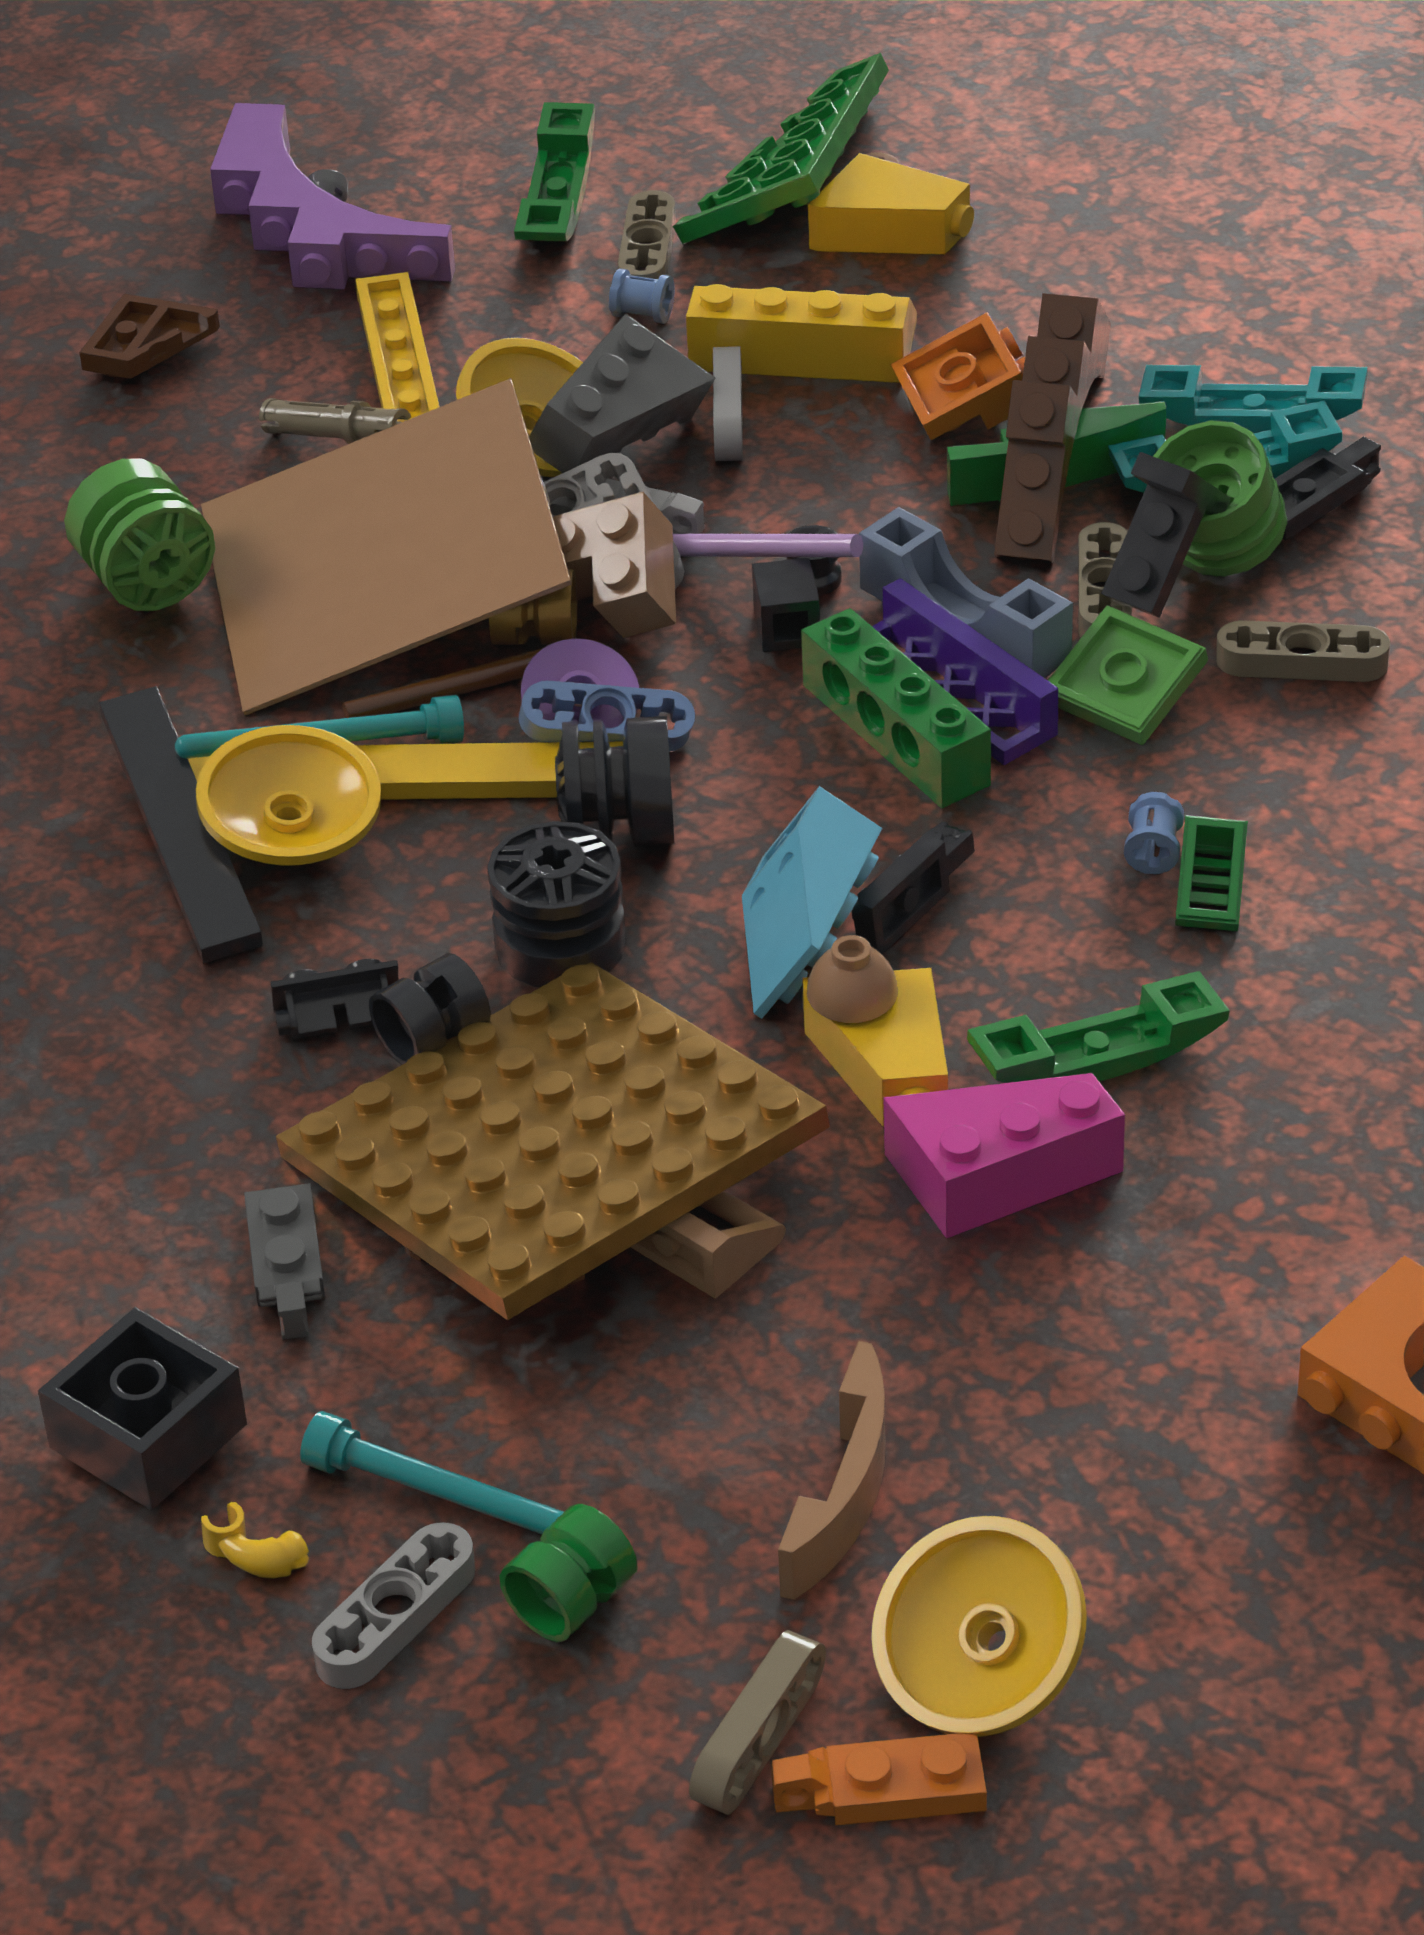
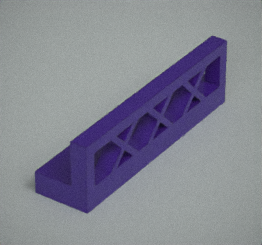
M899 578L882 588L883 620L872 627L888 641L891 639L903 647L905 652L902 653L923 671H936L941 674L944 680L935 681L954 698L976 699L982 703L984 708L967 709L988 727H1015L1021 731L1007 740H1003L991 731V756L1006 765L1058 735V687L903 579Z

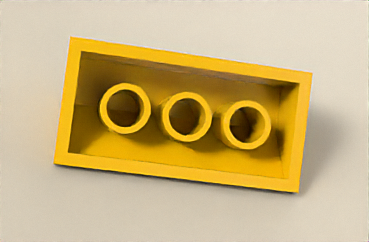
M722 284L694 286L686 314L688 358L705 371L713 372V347L741 346L742 374L900 383L890 364L910 354L917 323V311L910 297H892L885 293L855 295L838 294L830 290L800 292L784 291L776 287L745 289L730 288Z

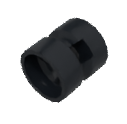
M446 953L419 968L414 973L413 980L401 978L374 993L369 999L370 1017L376 1033L387 1051L402 1065L418 1053L436 1052L446 1046L449 1038L458 1036L464 1027L477 1022L487 1023L491 1017L489 1000L475 972L463 959L451 953Z

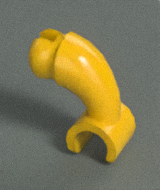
M236 1502L227 1504L230 1526L217 1527L210 1523L208 1516L204 1515L201 1517L205 1549L216 1557H226L232 1564L250 1574L262 1578H281L290 1576L292 1570L300 1569L308 1563V1547L302 1536L295 1531H286L278 1538L247 1539L244 1512L242 1507Z

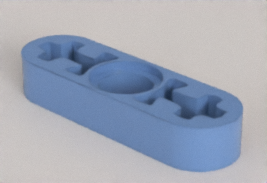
M540 681L531 685L524 693L519 711V723L522 730L530 738L539 742H560L562 722H571L573 720L575 712H572L574 704L582 705L578 718L580 742H594L593 719L590 711L598 705H611L618 709L623 716V722L619 726L606 728L609 742L623 741L626 719L635 718L636 709L642 710L640 717L659 716L660 712L670 713L671 722L675 724L672 730H668L669 752L675 751L686 744L695 721V711L692 703L684 695L676 691L561 681ZM541 703L552 704V711L556 713L554 720L543 719L542 711L539 710Z

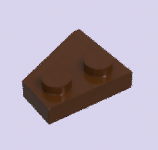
M124 293L79 352L82 370L106 374L114 378L124 377L131 379L217 332L220 328L218 309Z

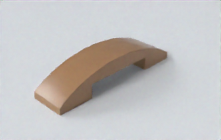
M858 1341L839 1390L840 1439L849 1440V1444L827 1501L798 1496L778 1548L780 1597L795 1600L824 1578L854 1544L876 1502L885 1465V1394L880 1363L872 1343Z

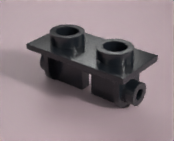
M362 959L349 964L345 969L323 973L310 969L298 970L287 974L282 980L271 981L273 1012L276 1017L279 1036L291 1034L293 1040H298L300 1038L337 1032L334 1010L345 1008L350 1030L373 1026L369 1012V999L374 993L399 980L397 960L381 962L378 959Z

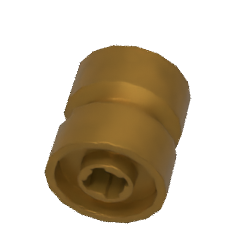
M568 569L572 585L490 617L489 629L492 645H526L531 636H536L542 645H550L567 639H576L577 585L575 570Z

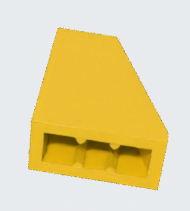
M859 153L820 192L819 196L808 204L809 249L824 252L945 255L961 237H965L972 227L974 209L970 206V184Z
M931 968L894 970L898 987V996L894 1005L883 1015L861 1023L834 1021L815 1011L807 998L809 977H803L805 1034L883 1127V1097L948 1090V1071Z

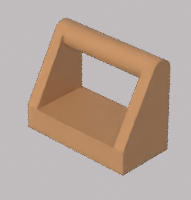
M725 1190L699 1206L734 1226V1228L719 1231L688 1212L634 1244L631 1248L716 1299L780 1244L786 1231L783 1224Z

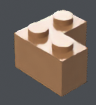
M644 492L553 516L568 569L575 570L577 600L593 596V606L623 638L676 624L673 526Z

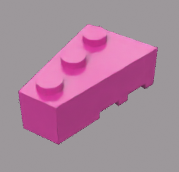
M1092 1073L883 1097L885 1156L946 1239L1123 1172L1125 1114Z

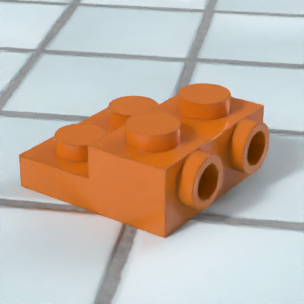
M988 312L890 365L930 440H933L946 432L957 429L963 423L978 415L981 416L987 429L1008 420L1013 380L1022 381L1025 356L1015 361L1023 355L1008 326L998 331Z

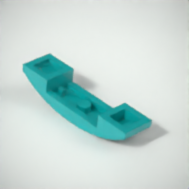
M1146 365L1138 396L1139 404L1165 402L1166 418L1188 426L1210 420L1234 422L1252 431V433L1271 430V411L1319 401H1325L1335 420H1339L1362 409L1368 379V367L1312 366L1308 385L1202 384L1201 365Z
M1319 401L1271 411V430L1253 434L1264 447L1275 479L1320 449L1324 448L1327 451L1333 449L1342 442L1343 432L1326 402ZM1163 434L1108 446L1109 456L1126 488L1145 492L1147 484L1133 476L1131 471L1140 452L1153 456L1166 441Z

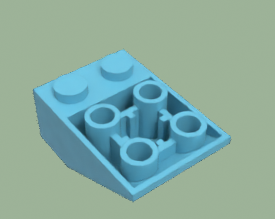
M820 786L764 854L742 894L753 1012L761 1019L778 999L788 1004L802 986V978L808 975L804 968L807 965L813 968L816 961L827 950L832 948L837 937L829 933L831 927L833 926L838 929L858 900V896L850 892L852 886L859 888L864 883L879 856L871 852V849L882 827Z

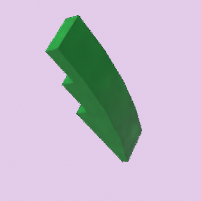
M1165 402L1082 409L1073 443L1065 487L1117 473L1109 456V445L1162 434L1165 438ZM1007 428L1000 429V443L947 447V493L950 506L1001 500L1008 448Z

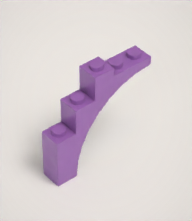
M235 103L210 168L215 210L218 214L250 215L254 250L289 251L293 287L345 289L348 277L366 278L408 272L410 280L452 281L455 272L451 225L394 218L376 214L341 201L316 186L296 167L290 157L285 105Z

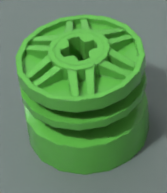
M1210 420L1190 425L1169 437L1153 455V457L1191 470L1231 498L1225 512L1214 515L1204 513L1183 565L1202 575L1229 576L1248 571L1266 560L1282 541L1287 524L1285 503L1279 492L1277 481L1273 477L1272 468L1264 447L1252 431L1234 422Z
M120 459L101 466L81 482L68 503L64 519L67 540L115 599L124 606L136 611H157L179 603L199 586L210 570L216 549L212 528L161 467L147 460Z

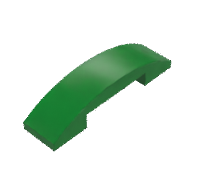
M544 102L537 130V158L528 197L521 199L514 229L515 240L568 241L573 235L583 204L589 172L595 120L594 104Z
M1196 971L1142 985L1140 1004L1133 1007L1042 1030H1037L1029 1017L1022 1015L968 1029L967 1040L994 1079L1000 1082L1011 1083L1092 1073L1098 1081H1103L1150 1066L1193 1045L1228 1021L1230 1010L1201 972Z

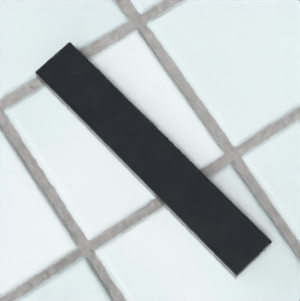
M157 686L99 702L102 719L203 964L262 947L261 930L227 850L209 834L199 817L196 804L197 780L188 759L180 757L175 751V742L178 739V735Z

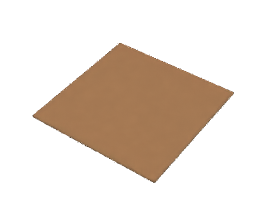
M511 378L201 504L203 517L212 528L216 549L212 562L242 711L245 716L572 585Z

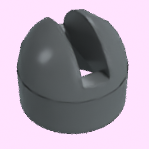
M322 169L313 172L308 177L319 188L341 201H347L348 180L340 172Z

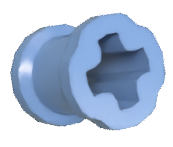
M619 268L613 276L609 292V310L612 316L622 317L625 313L651 316L656 323L665 324L671 315L674 303L675 285L673 277L661 275L659 279L632 276L628 269Z
M1149 792L1141 794L1129 807L1128 821L1133 831L1125 840L1124 857L1127 863L1137 871L1145 874L1164 873L1175 867L1179 860L1180 844L1175 836L1176 832L1183 826L1184 809L1178 800L1169 797L1165 793ZM1151 809H1154L1153 823L1148 819ZM1155 843L1160 847L1159 856L1154 857Z

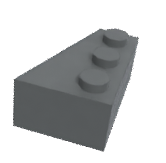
M625 314L547 403L529 436L533 452L561 473L567 472L601 455L620 453L623 447L639 439L645 442L655 437L660 429L676 421L680 425L692 419L716 378Z

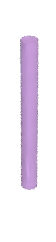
M673 534V541L680 557H859L863 551V540L859 534Z

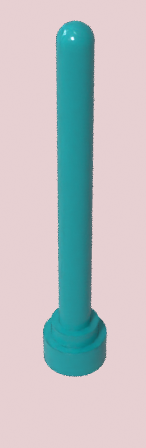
M457 695L432 697L430 704H422L420 706V711L284 724L322 729L341 736L350 742L423 735L424 740L434 739L436 744L461 743L464 738L463 711ZM263 727L182 735L175 742V751L180 757L186 759L209 757L215 750L232 738Z
M319 1411L311 1419L301 1443L300 1459L304 1465L327 1473H333L336 1469L347 1471L352 1466L539 1534H543L544 1530L564 1513V1511L361 1440L360 1432L352 1429L351 1422L348 1419L325 1411Z

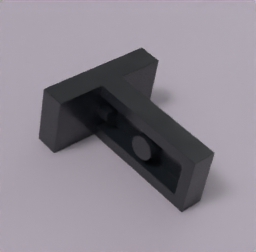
M1140 452L1131 474L1147 484V487L1101 594L1109 599L1160 618L1204 513L1214 515L1225 512L1231 498L1191 470Z

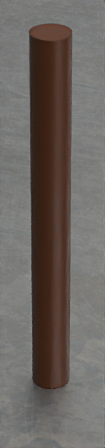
M543 648L343 702L344 717L352 718L397 713L419 707L422 704H430L432 697L459 696L521 679L528 663Z

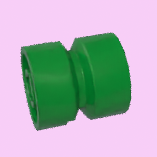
M584 1504L570 1506L544 1530L540 1538L541 1541L530 1543L502 1569L499 1575L500 1588L507 1603L517 1617L535 1633L555 1642L565 1641L593 1616L597 1609V1604L609 1601L634 1577L638 1570L636 1554L622 1530L607 1515L594 1507Z

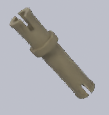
M269 398L262 403L259 421H275V424L263 423L261 425L265 433L344 439L347 444H350L402 423L397 420H408L411 418V414L408 410L402 408L384 409L371 407L369 403L353 400L350 402L351 404L335 405Z

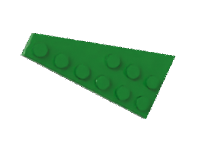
M878 53L836 70L807 98L809 106L798 113L789 115L780 124L784 134L777 141H775L773 136L766 137L725 176L728 182L717 191L707 193L697 203L702 212L682 217L673 226L681 243L690 242L744 220L747 225H753L771 216L775 208L791 203L792 207L796 208L817 198L825 179L832 174V167L845 152L844 147L846 143L856 133V126L860 119L868 112L867 108L870 102L880 92L879 87L889 72L882 54Z

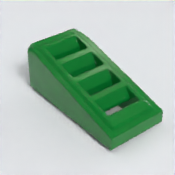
M1185 815L1175 926L1238 931L1248 821ZM1194 853L1231 856V860L1194 857ZM1193 870L1230 873V877L1193 874ZM1191 886L1227 889L1229 891L1228 894L1191 891ZM1190 903L1227 906V911L1189 908Z

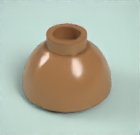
M847 935L837 939L833 943L832 948L827 950L816 961L808 978L807 998L810 1005L822 1016L838 1022L861 1023L873 1020L886 1013L894 1005L898 996L896 976L888 960L876 949L872 948L865 938L856 935Z

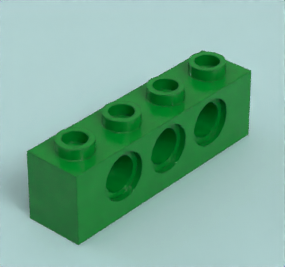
M848 608L801 630L803 686L941 809L991 786V729L855 611Z

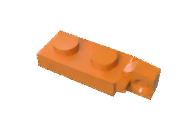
M957 1733L826 1746V1748L820 1747L810 1750L807 1754L772 1760L771 1764L772 1789L776 1813L815 1809L817 1815L834 1816L835 1826L987 1811V1791L977 1734Z

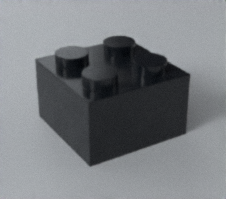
M137 1307L128 1312L38 1390L49 1448L151 1511L247 1425L239 1368Z

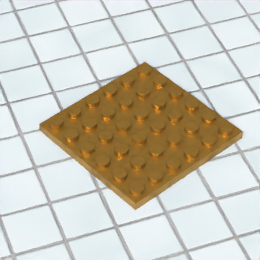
M591 962L587 965L571 967L562 976L530 994L517 997L510 1005L492 1014L489 1022H477L464 1027L458 1036L449 1038L446 1046L436 1052L418 1053L408 1059L405 1064L375 1081L360 1085L353 1093L327 1108L305 1116L298 1124L278 1134L276 1140L280 1155L284 1160L502 1317L509 1320L830 1128L825 1104Z

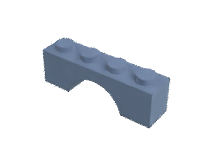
M900 507L859 532L863 540V551L859 556L860 589L883 601L882 588L901 578L1043 678L1054 672L1072 650L1073 602L1029 578L1001 597L983 591L973 584L959 569L947 548L942 530Z

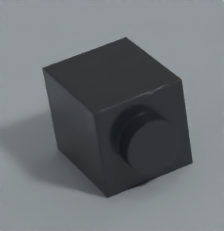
M810 558L753 563V606L762 651L771 652L802 648L801 630L820 622L819 597Z

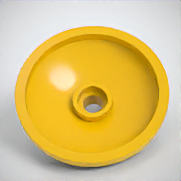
M527 338L495 340L483 345L468 358L457 381L456 397L457 400L511 378L527 432L530 436L547 403L583 362L565 350L546 342ZM534 453L540 476L556 477L562 474Z
M277 725L243 733L215 750L206 760L199 773L196 784V804L199 817L206 830L216 841L230 851L242 857L266 864L282 866L305 865L337 856L356 845L365 837L379 814L381 785L378 773L370 759L361 749L345 738L314 727Z
M978 1516L946 1524L914 1544L894 1566L882 1587L872 1623L873 1656L879 1676L894 1701L917 1721L933 1730L945 1734H977L978 1737L1013 1729L1027 1722L1047 1707L1061 1692L1077 1665L1085 1640L1087 1623L1086 1602L1082 1584L1075 1568L1064 1552L1046 1535L1023 1522L999 1516ZM1005 1631L1004 1643L998 1649L989 1651L988 1645L991 1637L996 1632Z

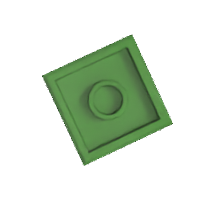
M1107 605L1048 681L1059 688L1058 708L1140 745H1144L1208 662V656L1205 647Z

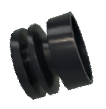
M667 716L627 718L624 727L623 745L610 747L603 720H593L594 748L580 749L578 721L562 722V736L557 756H555L558 816L561 822L585 825V822L598 821L599 831L612 841L615 820H627L631 839L635 847L675 844Z
M559 821L529 825L506 836L492 851L487 866L488 880L491 887L489 891L490 900L494 911L492 915L494 944L499 964L514 979L539 988L562 976L567 969L577 965H587L592 962L609 973L622 959L626 945L625 916L621 903L623 894L620 880L622 874L621 861L616 845L601 831L580 823Z

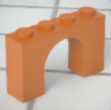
M1404 1255L1301 1347L1297 1395L1306 1400L1318 1412L1329 1414L1364 1436L1373 1446L1387 1450L1424 1475V1395L1410 1380L1424 1366V1267Z

